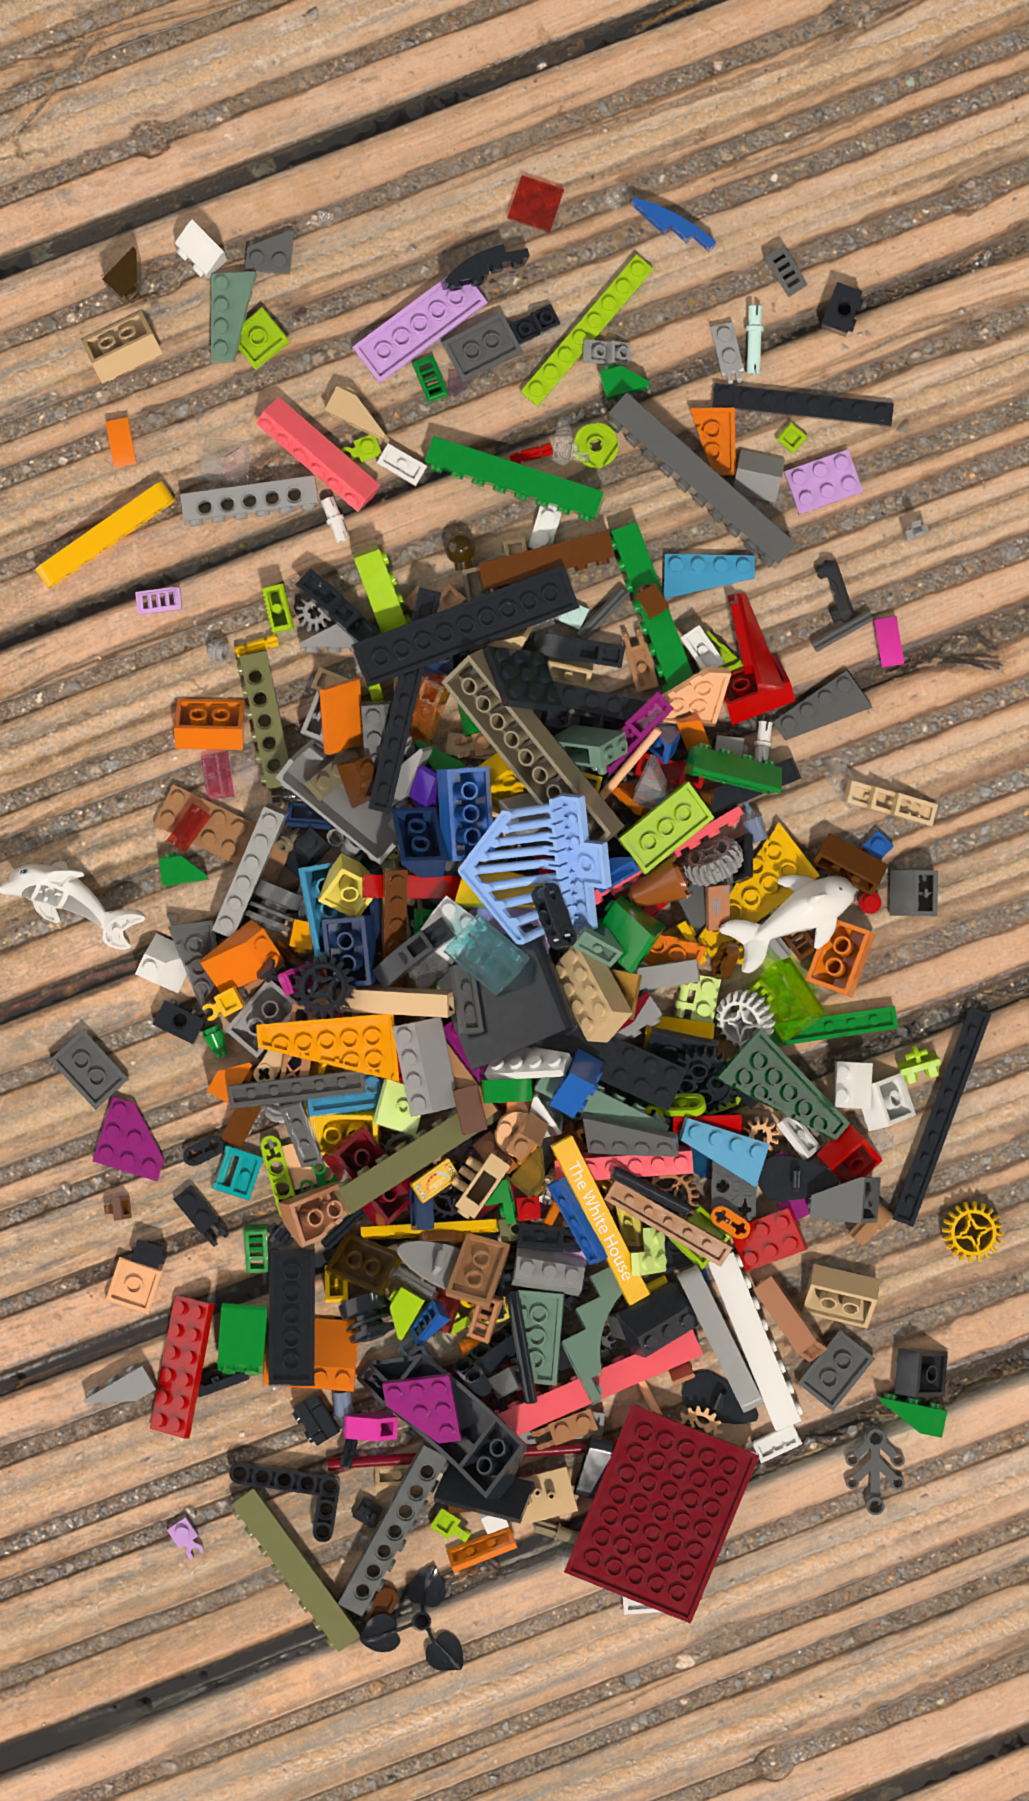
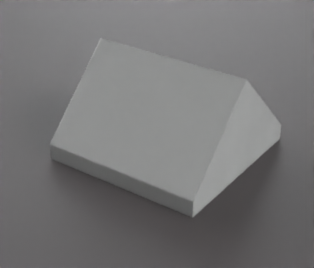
M741 449L733 488L744 497L776 503L785 459Z

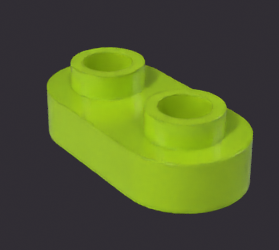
M697 1093L676 1094L669 1111L662 1109V1112L668 1117L699 1116L706 1110L705 1099L701 1094Z

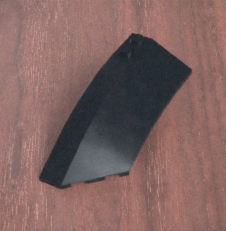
M427 1355L369 1360L356 1377L366 1390L384 1408L389 1409L437 1449L485 1498L500 1499L512 1484L528 1445L485 1402L452 1374L451 1379L462 1439L461 1441L437 1443L386 1406L382 1383L389 1380L446 1374L449 1372Z

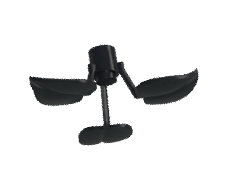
M430 1566L421 1570L409 1583V1600L412 1603L420 1604V1612L412 1617L411 1623L396 1628V1622L391 1616L386 1614L376 1615L367 1622L359 1637L360 1642L364 1646L381 1653L393 1651L400 1645L401 1641L397 1632L413 1627L414 1630L419 1632L425 1630L432 1642L425 1651L426 1660L432 1668L439 1671H459L462 1669L463 1651L459 1641L448 1632L440 1633L435 1640L429 1627L431 1617L424 1609L425 1605L430 1608L436 1607L445 1599L446 1587L437 1568Z

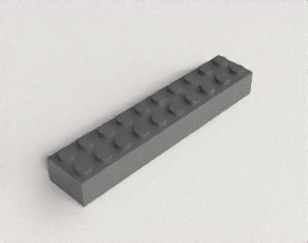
M628 393L608 413L607 420L610 422L608 425L616 433L621 431L626 436L625 440L633 448L638 446L643 451L642 456L650 463L654 461L660 466L659 471L664 476L674 478L677 482L675 485L682 492L686 493L688 491L693 495L694 498L692 500L701 508L705 506L711 512L709 515L717 523L722 521L727 526L726 530L734 538L739 536L744 541L743 546L751 553L754 551L761 556L760 561L766 567L770 568L772 566L776 569L794 549L796 543Z

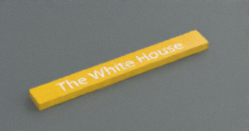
M568 1135L550 1145L574 1195L608 1256L606 1261L628 1305H632L650 1295L641 1276H632L631 1255L572 1135Z

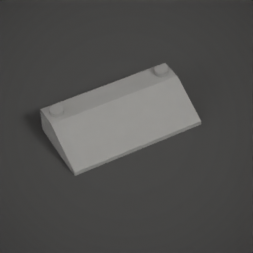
M312 739L288 760L275 778L280 781L284 788L290 789L367 853L372 861L381 865L398 847L391 813L387 814L368 809L369 801L352 808L343 783L319 802L304 784L337 757L334 754H325L324 746L317 740Z

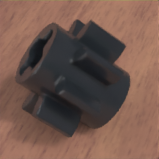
M283 1221L279 1225L274 1222L267 1230L270 1233L267 1239L279 1249L283 1245L288 1248L295 1240Z

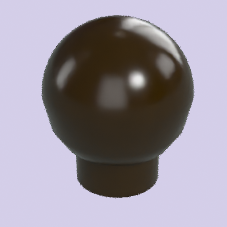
M465 533L451 535L444 547L447 558L454 562L456 571L472 568L471 559L475 554L474 540Z

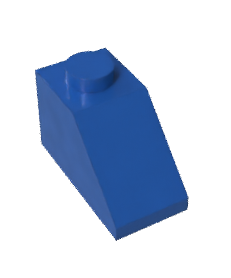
M660 724L657 728L662 733L649 747V750L663 764H668L676 752L677 744L680 740V731L673 724Z

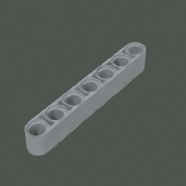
M695 1265L676 1274L743 1413L764 1404L698 1266Z

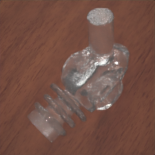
M557 421L555 426L552 462L559 463L562 466L569 464L570 460L588 462L589 460L588 453L578 452L579 446L574 444L569 421Z

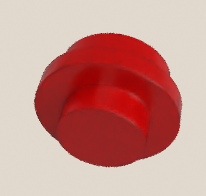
M875 892L872 896L863 893L859 898V907L864 913H876L881 907V898Z

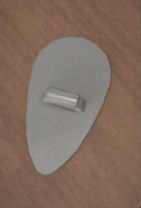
M412 1241L398 1246L397 1253L412 1271L430 1283L446 1290L460 1249L442 1243Z

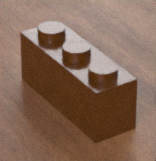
M828 833L812 862L815 866L834 876L848 879L854 887L871 896L879 886L888 867V864L882 862L879 858L869 855L860 848L845 842L840 837L834 836L831 833Z

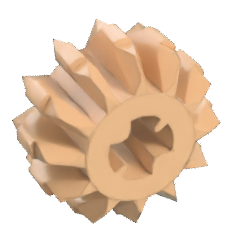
M758 1116L755 1117V1125L750 1120H747L746 1122L751 1128L742 1127L741 1129L743 1132L748 1133L746 1137L753 1139L754 1135L757 1134V1130L762 1129L761 1132L766 1134V1136L762 1137V1142L769 1144L771 1141L774 1144H778V1140L773 1139L772 1136L779 1135V1131H770L776 1124L772 1122L766 1126L768 1122L767 1117H764L762 1124H760ZM769 1145V1151L773 1150L771 1145Z

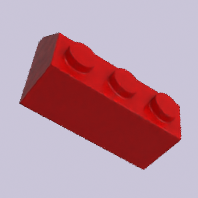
M777 654L773 655L772 658L784 685L781 689L758 693L754 673L745 675L743 667L731 672L723 705L732 725L796 701L791 682Z
M739 1113L701 1114L699 1116L686 1117L741 1135L742 1115ZM683 1116L671 1117L672 1132L677 1133L678 1138L685 1119ZM678 1139L679 1145H687Z

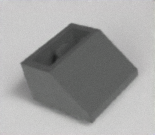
M890 870L889 916H937L938 871Z

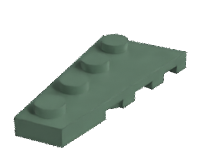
M255 271L211 274V362L213 364L235 363L242 337L243 323L246 321V312L249 301H251L253 284L257 278Z
M519 1289L534 1383L557 1385L565 1294Z

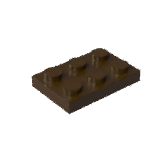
M348 1232L345 1234L325 1270L328 1274L382 1296L402 1260L396 1251Z

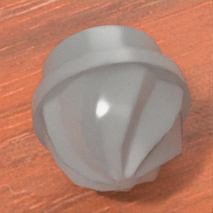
M222 639L212 640L207 645V655L214 661H224L229 654V644L225 643Z

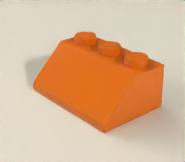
M177 698L174 723L175 749L243 750L245 700Z
M837 920L835 931L830 940L816 950L806 981L853 998L876 934Z

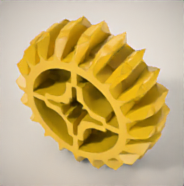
M972 1201L971 1208H969L967 1202H963L964 1210H961L956 1205L955 1210L957 1214L955 1215L949 1211L948 1215L952 1217V1220L944 1219L943 1221L949 1225V1228L944 1227L941 1231L949 1235L942 1237V1240L951 1241L946 1245V1248L948 1250L953 1247L955 1248L952 1251L953 1256L961 1252L959 1256L961 1261H964L966 1255H968V1262L973 1263L974 1256H976L978 1262H982L981 1254H984L989 1259V1249L994 1253L997 1252V1249L992 1245L994 1243L1001 1245L1002 1243L996 1239V1236H1003V1232L996 1231V1228H1001L1003 1225L1002 1223H994V1221L998 1220L999 1215L995 1214L991 1217L993 1209L990 1207L985 1212L986 1205L984 1203L980 1204L979 1209H977L976 1201ZM971 1213L982 1215L989 1224L976 1225ZM965 1216V1227L954 1233L957 1222ZM971 1225L973 1228L979 1229L974 1239L971 1235H966ZM990 1231L987 1243L980 1248V1237ZM969 1239L973 1250L963 1249L956 1240Z

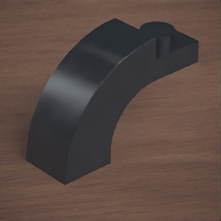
M562 707L559 712L543 710L541 718L543 725L560 731L572 725L617 730L619 722L618 719Z

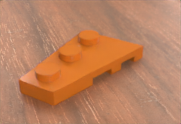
M690 408L689 410L708 465L720 476H735V408Z

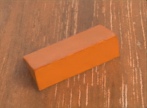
M697 713L676 721L688 755L691 746H697L698 743L710 745Z

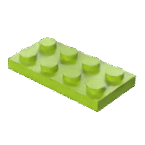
M685 782L618 836L617 839L635 861L643 874H647L715 817L691 784Z

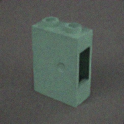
M572 725L553 736L581 772L586 771L587 766L591 767L593 771H598L599 775H604L607 773L606 766L628 753L625 731Z

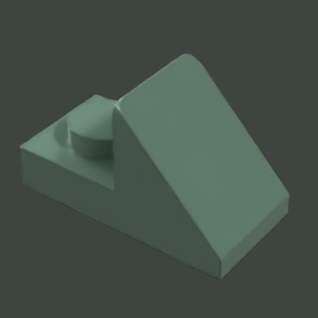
M585 926L577 935V940L572 946L609 967H612L623 953L622 947L607 927H604L597 933Z

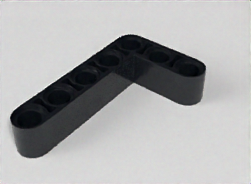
M237 1461L232 1465L229 1477L234 1483L317 1495L313 1536L319 1542H327L332 1538L341 1486L340 1480L336 1475L247 1461ZM236 1467H243L246 1471V1476L243 1478L237 1477L234 1474V1469ZM259 1470H264L268 1473L269 1478L266 1481H260L256 1473ZM286 1473L291 1477V1482L289 1484H282L279 1481V1476ZM311 1477L314 1485L306 1488L302 1485L301 1479ZM327 1480L334 1481L336 1489L333 1491L326 1490L324 1482ZM323 1503H330L333 1511L328 1514L323 1513L320 1506ZM325 1525L329 1528L330 1533L326 1536H321L318 1534L317 1528Z

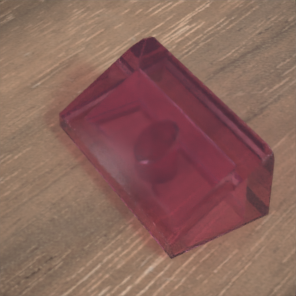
M219 752L201 756L207 800L234 797L229 753Z

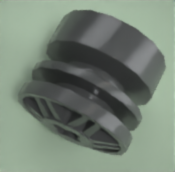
M259 879L254 893L261 897L262 901L261 903L250 901V905L258 908L257 913L246 910L245 915L264 927L274 931H286L289 933L291 927L282 924L283 919L291 922L294 921V918L286 914L287 909L298 911L303 897Z

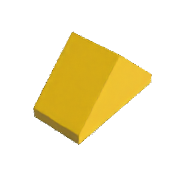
M325 1270V1303L349 1301V1282L328 1274Z

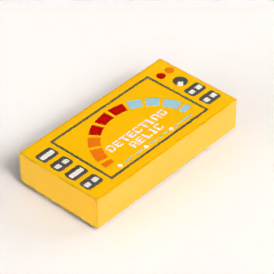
M444 1158L412 1181L410 1185L421 1203H425L450 1185L455 1177L459 1178L460 1176L450 1160Z

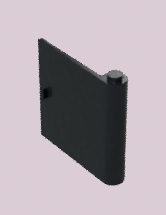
M531 923L522 926L521 929L524 933H527L538 926H533ZM508 936L456 959L452 965L447 963L435 968V970L433 969L440 990H453L449 967L453 965L474 964L484 1032L480 1034L459 1035L456 1013L451 1015L472 1071L553 1035H563L578 1028L542 936L523 945L516 944Z

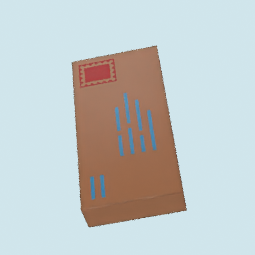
M728 883L705 886L706 930L708 931L719 930L722 924L730 921V885Z

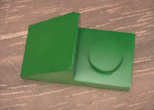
M506 1173L485 1202V1206L502 1203L499 1205L501 1217H506L507 1224L516 1223L517 1212L509 1176Z

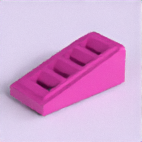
M306 964L277 975L285 996L299 992L298 989L293 988L289 976L292 975L295 984H299V981L294 976H297L296 973L298 972L302 976L299 967L307 969ZM320 970L321 975L326 977L323 970ZM313 977L310 978L311 981L308 983V988L313 986Z

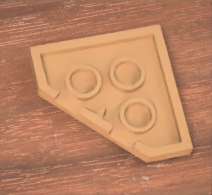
M707 667L662 694L674 709L661 724L677 725L676 721L697 713L703 726L715 727L730 680V669Z

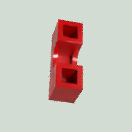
M644 753L638 760L634 776L678 786L689 782L693 788L699 790L702 789L704 778L684 773L687 762L670 760L668 764H663L655 755Z

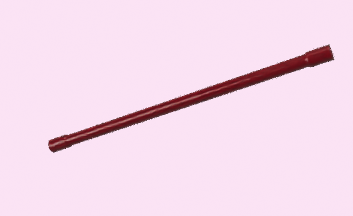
M612 1438L614 1440L613 1449L618 1438ZM588 1441L562 1443L556 1446L554 1444L542 1450H538L536 1445H528L523 1457L585 1453ZM416 1453L353 1457L352 1468L410 1465ZM341 1456L327 1458L328 1471L348 1469L340 1467Z

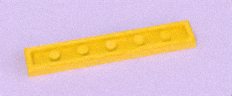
M496 1219L434 1223V1229L412 1230L411 1224L361 1227V1236L367 1240L415 1238L419 1237V1233L427 1231L456 1230L463 1231L464 1235L466 1233H498L499 1223Z

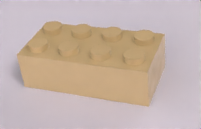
M571 946L554 966L573 1015L586 1040L608 1042L633 1012L609 967Z

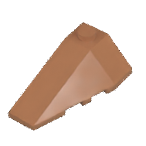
M340 1180L277 1203L284 1225L300 1247H305L323 1239L327 1232L335 1225L340 1224L347 1215L346 1210L334 1193L340 1189L338 1187V1184L341 1183Z

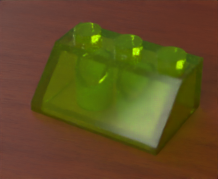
M790 957L774 962L747 986L749 990L762 979L777 995L768 1004L771 1005L768 1010L774 1013L771 1019L776 1022L772 1027L783 1043L811 1027L827 1013ZM762 987L756 991L758 994L763 990ZM766 993L762 998L765 997L766 1000L769 995Z

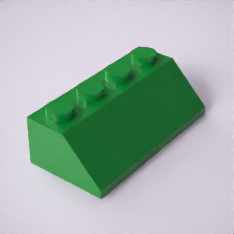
M703 743L690 747L685 774L768 795L781 794L782 768L777 767L776 762L764 759L762 763L754 761L755 757L741 754V757L733 756V751L721 748L719 752L710 750L711 746Z

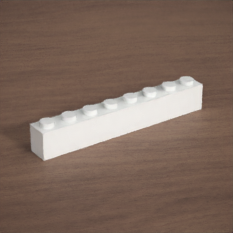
M731 1251L721 1267L710 1261L708 1263L775 1431L801 1422L799 1416L803 1412L798 1401L793 1402L791 1394L794 1393L790 1381L785 1382L782 1375L786 1370L782 1360H776L774 1352L777 1351L773 1338L768 1340L765 1331L769 1330L765 1318H760L757 1313L760 1306L756 1296L751 1297L748 1289L752 1288L748 1276H743L740 1268L743 1267L739 1254L734 1255L733 1251Z

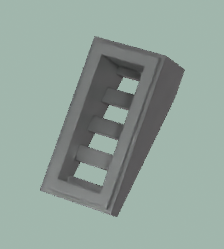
M784 245L765 257L764 261L788 298L807 286L805 279ZM782 255L784 259L774 264L773 261ZM786 263L789 265V267L779 272L778 268ZM793 271L794 275L786 280L783 279V276ZM798 279L799 282L791 288L787 286V284Z

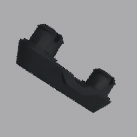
M824 560L822 565L816 567V572H820L817 574L818 578H828L829 584L835 592L834 599L837 607L831 608L830 615L834 614L831 619L835 622L839 620L846 622L854 614L840 568L836 561Z

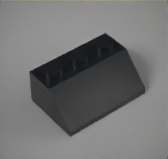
M667 1282L649 1293L650 1295L616 1313L631 1354L646 1358L699 1325L691 1304L672 1282Z

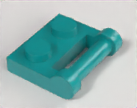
M225 1145L223 1150L225 1154L216 1181H213L211 1188L250 1201L264 1158ZM233 1155L240 1158L229 1187L224 1185Z

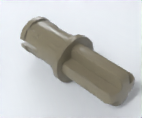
M543 1520L536 1522L534 1527L536 1533L554 1538V1541L558 1539L574 1545L580 1532L562 1527L560 1523L556 1525Z

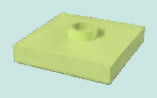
M384 1079L373 1123L411 1136L416 1135L421 1115L410 1116L404 1084Z

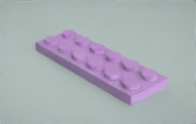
M445 277L352 348L377 382L381 384L488 304L477 287H472L470 284L463 286L462 289L457 291H450V289L442 290V284L447 278Z

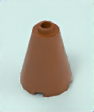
M676 855L669 857L631 885L630 892L627 893L630 902L638 907H645L693 897V891L688 892L690 883L684 873L682 864L680 862L675 863L678 857Z

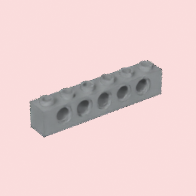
M314 475L180 494L183 520L185 524L189 523L190 526L203 525V521L212 520V523L225 522V518L234 517V520H244L248 518L247 515L256 514L257 517L269 516L270 512L279 511V514L291 513L292 509L301 508V511L315 509V506L319 505ZM293 490L301 492V497L297 501L289 499V493ZM271 493L279 496L275 504H269L266 501L267 496ZM249 496L256 498V504L253 507H246L244 505V500ZM230 499L234 502L233 508L228 511L223 510L222 503ZM210 503V512L206 514L201 513L199 510L201 504Z

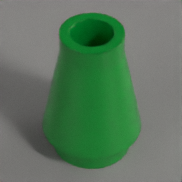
M216 1023L202 1029V1038L212 1050L216 1059L227 1055L228 1051L223 1028H220L219 1024Z

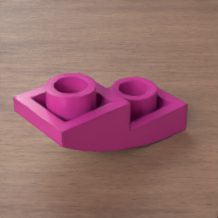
M897 616L874 620L882 668L904 664Z

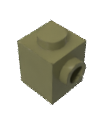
M506 1218L498 1219L501 1241L518 1240L519 1224H531V1221L516 1220V1223L507 1224Z

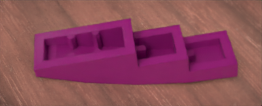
M659 692L645 703L620 730L625 731L628 753L606 766L607 772L610 775L637 749L653 728L658 727L674 709Z

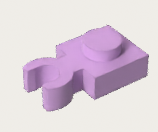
M187 1516L167 1529L179 1549L186 1546V1554L189 1559H194V1555L191 1552L192 1548H198L201 1553L204 1552L203 1545L194 1540L199 1534Z

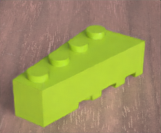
M376 544L352 553L381 633L410 623L409 615H404L401 609L402 606H405L401 593L396 594L393 587L397 585L394 574L387 571L386 564H389L385 551L380 552Z

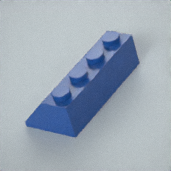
M489 766L437 770L440 829L447 861L465 860L493 823ZM490 847L488 851H495V849Z

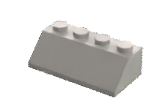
M442 1017L392 1027L410 1116L413 1117L456 1107L453 1094L456 1085Z

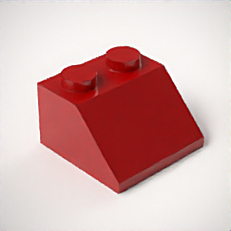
M849 1124L837 1140H831L816 1154L831 1172L838 1177L842 1184L860 1177H866L883 1161L851 1124Z

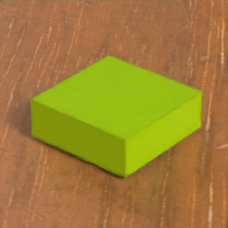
M790 423L776 441L793 455L808 436L793 423Z

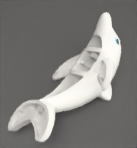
M65 861L55 862L52 865L39 863L25 864L16 868L9 876L8 881L0 885L1 894L25 897L32 901L35 910L44 919L51 922H61L56 908L70 911L99 925L104 943L115 949H129L130 943L125 938L123 931L131 925L143 922L146 919L141 911L135 909L106 911L92 891L78 879L84 876V873L79 870L68 869Z
M787 875L778 878L777 883L795 892L762 925L735 919L722 924L719 931L722 934L735 938L744 945V961L741 968L742 972L750 973L761 966L766 957L769 941L772 939L816 928L814 948L819 949L825 945L835 931L837 917L854 901V894L857 888L848 879L841 876H829L815 880L802 875Z

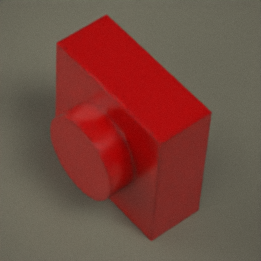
M539 1196L515 1198L517 1221L541 1219Z

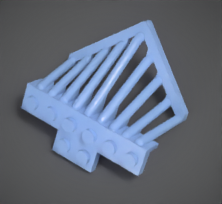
M563 793L550 798L547 804L502 810L458 868L459 875L513 941L521 945L545 934L542 926L527 933H524L519 927L539 919L537 910L518 917H511L505 909L533 902L531 893L497 900L491 893L492 891L542 883H555L561 890L573 927L583 929L586 926L595 930L598 928L594 888L607 889L611 887L607 842L589 840L585 795ZM547 812L551 816L547 818L509 823L511 819L516 817L535 815ZM541 827L552 828V831L498 837L501 832L508 834L510 832ZM537 841L553 842L550 845L488 851L490 847L497 848ZM542 854L555 856V858L477 865L479 861L487 862L489 860ZM537 868L556 870L554 873L490 883L482 882L478 877V874Z

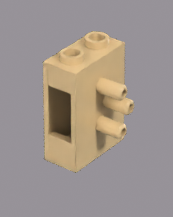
M495 1148L483 1164L469 1156L466 1164L476 1170L477 1174L466 1166H462L459 1173L470 1180V1184L468 1185L458 1177H455L451 1182L453 1186L463 1192L455 1205L459 1208L457 1212L467 1219L470 1216L475 1218L513 1161Z
M566 1464L516 1477L535 1482V1488L521 1524L515 1523L516 1527L578 1511Z

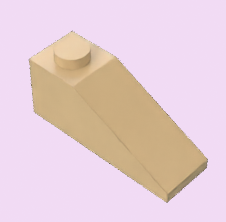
M336 386L325 408L328 415L388 444L390 439L362 401L356 396L357 392L347 386L344 389Z

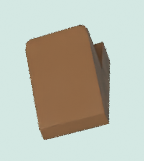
M529 1111L504 1150L524 1163L536 1144L538 1146L542 1145L549 1124Z

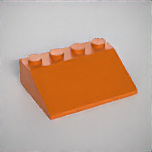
M315 1318V1386L285 1387L354 1392L358 1343L351 1344L349 1337L358 1332H346V1328L354 1324V1321ZM269 1324L264 1362L263 1385H268L269 1382Z

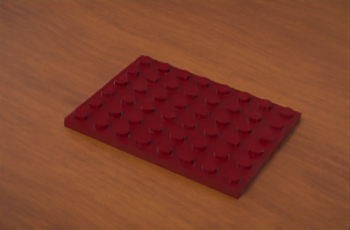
M632 1403L564 1573L691 1624L759 1454Z

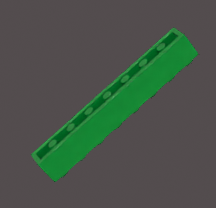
M433 436L425 458V463L429 466V470L442 473V470L450 472V476L455 479L463 480V477L471 479V483L484 487L486 484L492 486V490L505 494L507 491L513 493L514 498L522 501H527V498L532 499L540 507L548 508L550 505L556 507V511L561 514L569 515L571 512L577 514L578 519L586 522H591V519L597 521L606 496L603 491Z
M637 522L611 531L612 537L610 539L613 551L617 550L619 558L616 559L620 572L625 571L627 577L624 580L628 593H633L635 601H632L636 614L640 613L643 622L639 623L643 635L648 634L651 643L647 644L651 656H656L657 658L656 671L659 678L664 677L666 685L663 686V689L666 693L692 677L693 673L669 609L649 620L635 598L638 594L637 589L647 583L650 586L656 584L663 595Z

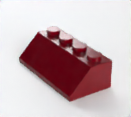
M361 1126L336 1142L321 1158L340 1182L347 1178H350L352 1181L359 1177L356 1172L367 1165L370 1169L377 1165L375 1160L386 1153L365 1126ZM405 1179L361 1209L375 1226L389 1225L409 1205L408 1186L410 1184Z

